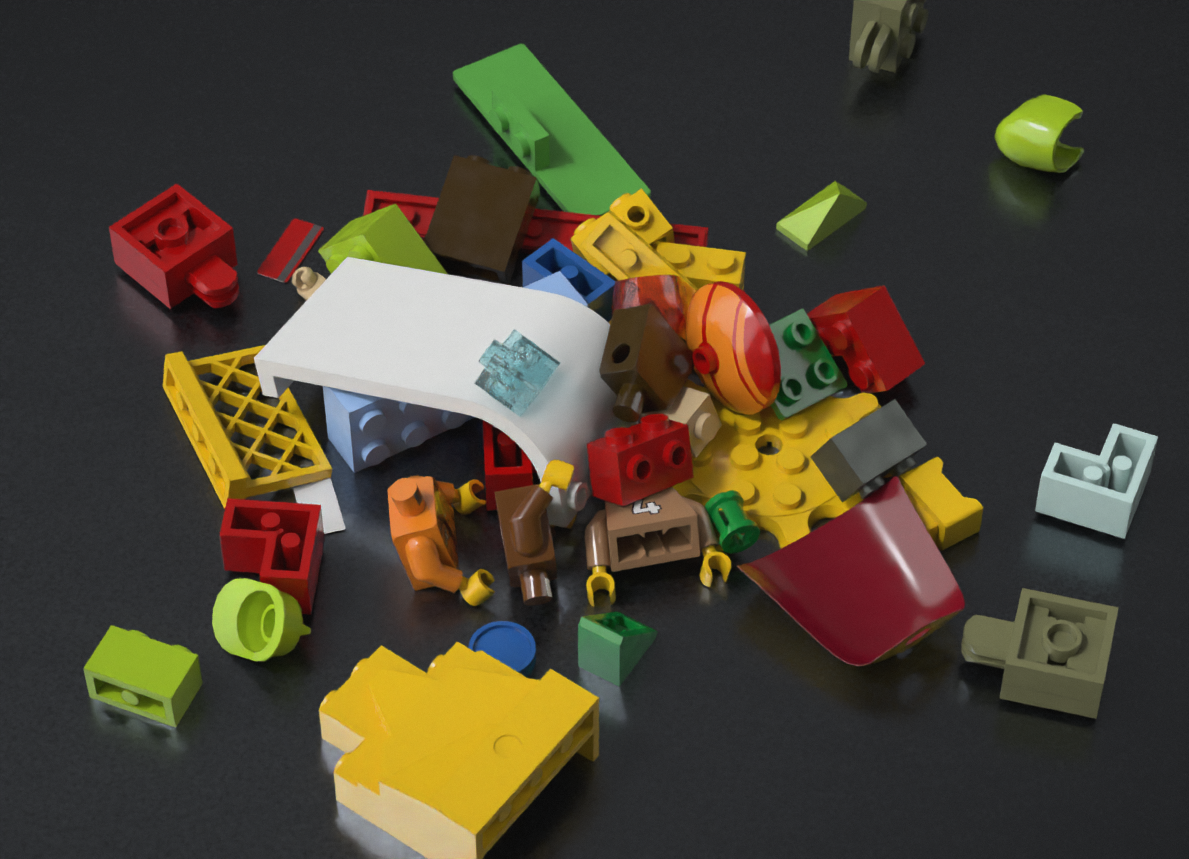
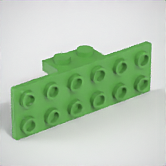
M518 44L453 72V80L533 176L537 177L538 182L564 212L603 216L610 211L611 204L626 193L633 195L642 188L647 196L651 197V190L524 44Z

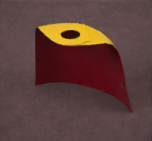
M898 476L892 478L843 514L770 555L737 566L824 648L845 663L855 666L870 665L903 653L932 634L965 608L964 596L955 577L911 503Z

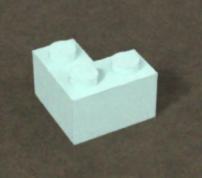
M1113 423L1100 456L1054 443L1041 474L1035 511L1125 539L1151 473L1158 436Z

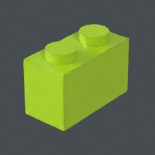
M113 625L110 626L83 668L90 698L175 728L203 684L197 654L180 645L171 646L151 639L140 631H128Z

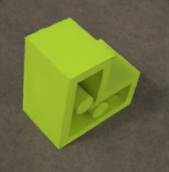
M397 204L351 220L318 250L326 261L327 269L331 274L347 257L447 274Z

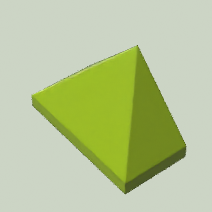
M834 181L778 221L776 229L808 251L865 210L867 202L837 181Z

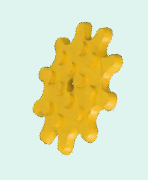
M688 379L686 380L685 387L710 395L722 426L697 458L692 456L694 478L672 486L681 496L696 501L705 507V504L718 493L730 490L739 492L744 499L743 509L749 520L755 521L760 530L772 533L777 538L780 548L811 533L813 524L818 520L836 518L864 500L857 493L842 502L810 456L830 438L880 409L881 406L874 395L860 393L847 398L829 396L781 421L771 406L751 415L737 413L717 401L705 387L699 386ZM767 442H772V447L777 448L779 452L774 455H765L760 453L758 449L767 446ZM889 473V474H887L886 476H884V477H882V478H888V477H891L892 475H891V473ZM712 523L713 528H714V531H715V534H716L717 539H718V542H719L720 534H719V532H718L716 526ZM720 544L715 547L717 550L724 551Z

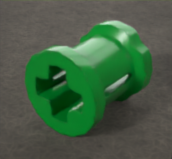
M734 490L718 493L705 504L710 520L720 534L719 544L724 552L730 554L748 549L760 537L758 525L755 521L749 520L743 509V497Z

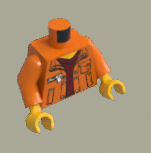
M417 475L401 478L394 482L387 490L391 537L415 591L434 586L453 593L460 590L466 602L473 606L482 604L495 593L493 589L488 587L494 582V577L488 571L479 569L470 578H466L463 576V572L459 570L454 510L451 503L462 515H468L486 504L485 500H480L475 496L476 493L484 489V485L480 481L473 479L460 488L454 489L452 483L436 481L431 476L423 477Z

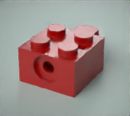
M175 184L109 226L115 264L168 308H173L192 294H196L212 308L225 307L237 299L239 285L237 272L233 267L238 263L233 228L179 184Z

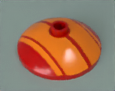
M716 281L701 287L695 292L690 301L685 321L686 342L693 352L692 358L696 374L717 401L737 413L751 415L767 409L774 402L779 392L781 363L773 332L765 316L751 297L731 283Z

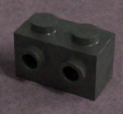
M893 400L830 438L810 457L839 499L844 502L857 493L860 494L862 499H865L886 484L882 477L891 473L894 478L917 465L913 456L922 450L927 443L897 401Z

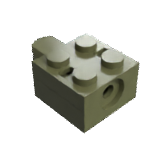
M854 0L849 60L853 61V66L863 69L866 65H869L870 72L879 73L880 69L895 73L902 59H909L911 56L916 32L922 33L926 26L929 13L928 9L923 8L926 0Z
M1022 588L1015 622L981 615L972 616L967 620L963 629L961 652L968 662L1004 669L1000 699L1097 719L1119 607Z

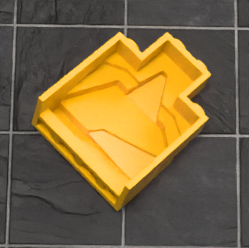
M456 642L445 655H438L430 664L427 673L381 645L368 659L364 658L357 663L351 677L337 691L333 690L328 693L319 708L322 738L345 752L337 762L333 772L336 800L427 859H483V856L576 752L593 762L599 756V697L552 669L541 680L529 679L484 651L474 652L459 642Z

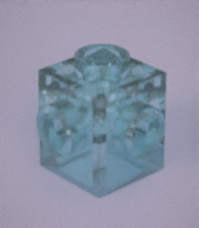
M514 329L503 343L494 339L478 362L485 368L474 384L519 417H522L544 389L560 365V362Z

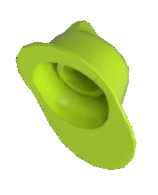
M247 578L234 579L227 583L217 595L212 617L215 638L224 650L233 655L257 662L267 661L273 656L288 654L295 648L300 636L311 633V628L302 624L303 617L299 602L273 585Z

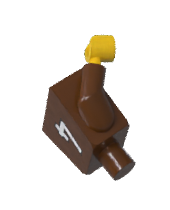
M552 460L548 463L540 484L495 492L498 521L511 587L521 586L525 605H540L552 600L549 581L557 579L556 558L552 541L556 536V531L554 530L555 525L549 524L547 507L553 500L549 493L552 486L567 491L574 474V466L561 460ZM577 514L574 516V518L571 520V522L568 524L566 528L570 529L573 526Z

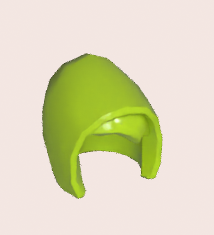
M1044 94L1026 101L1003 119L996 129L994 138L999 150L1010 161L1035 170L1062 173L1072 167L1085 152L1084 148L1072 147L1059 141L1063 130L1073 120L1080 119L1083 110L1070 101Z

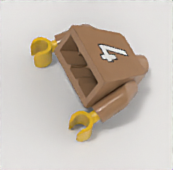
M673 487L625 506L605 501L606 509L596 512L585 529L587 569L591 570L593 574L588 578L586 584L587 597L591 606H594L593 594L598 589L608 590L610 592L611 605L615 602V583L606 571L610 567L612 572L698 557L700 552H702L704 561L700 571L701 582L705 586L711 587L713 580L711 569L720 571L724 582H727L731 561L726 554L718 552L715 548L719 545L706 508L696 501L681 496Z

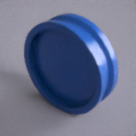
M497 621L486 624L479 628L469 641L468 648L472 651L482 650L525 677H529L535 668V640L526 628L517 623Z

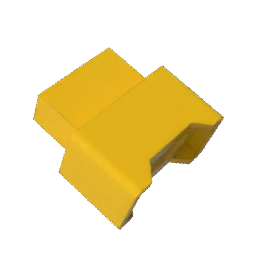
M935 457L899 475L898 478L936 546L942 551L980 531L983 506L977 499L961 495L942 474L943 461L939 457Z

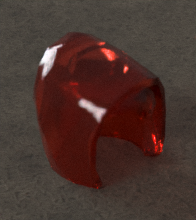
M653 275L628 278L615 282L612 294V315L616 309L652 304L679 337L682 336L685 329L688 302L686 287L683 285L681 277L676 275Z

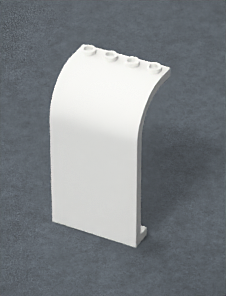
M347 257L254 357L261 389L265 396L279 398L296 380L462 413L492 424L513 439L533 463L540 481H542L544 471L550 461L561 460L574 466V474L567 491L552 486L549 494L553 497V500L547 507L549 524L565 528L577 512L584 508L587 499L592 494L587 443L605 437V432L610 429L628 428L641 423L640 419L642 418L640 414L638 421L629 423L618 419L613 414L612 409L617 395L602 380L599 372L610 324L585 305L568 297L550 292Z

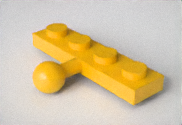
M610 211L580 246L640 299L634 306L652 304L673 330L686 340V315L690 301L698 288L614 212Z

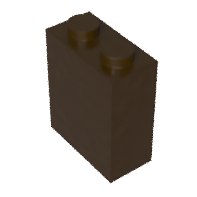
M454 155L424 239L425 244L444 270L488 282L509 285L540 196L537 177H533L532 173L520 167L511 166L508 169L493 166L491 162L479 156L469 155L467 158Z

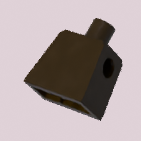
M652 304L614 310L599 369L600 377L617 395L612 412L618 419L624 422L633 423L638 421L641 413L670 408L695 366L691 349Z

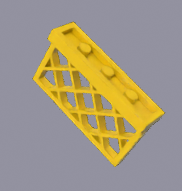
M265 345L187 361L183 351L165 355L163 389L224 509L227 498L245 500L246 497L331 478L332 467L289 387L279 397L280 402L277 407H272L256 401L257 396L262 391L259 377L239 370L243 365L255 363L254 357ZM213 373L223 378L218 386L200 380L198 375ZM231 381L252 388L247 397L226 389ZM218 401H222L239 409L235 416L232 417L216 411L214 407ZM248 411L269 419L263 428L242 421ZM276 423L295 428L297 433L294 438L291 439L272 432ZM234 432H238L256 440L249 449L233 443L230 438ZM264 442L286 450L280 460L259 452ZM293 454H297L312 460L314 466L300 468L288 462ZM252 463L271 470L272 473L270 476L251 480L247 469Z

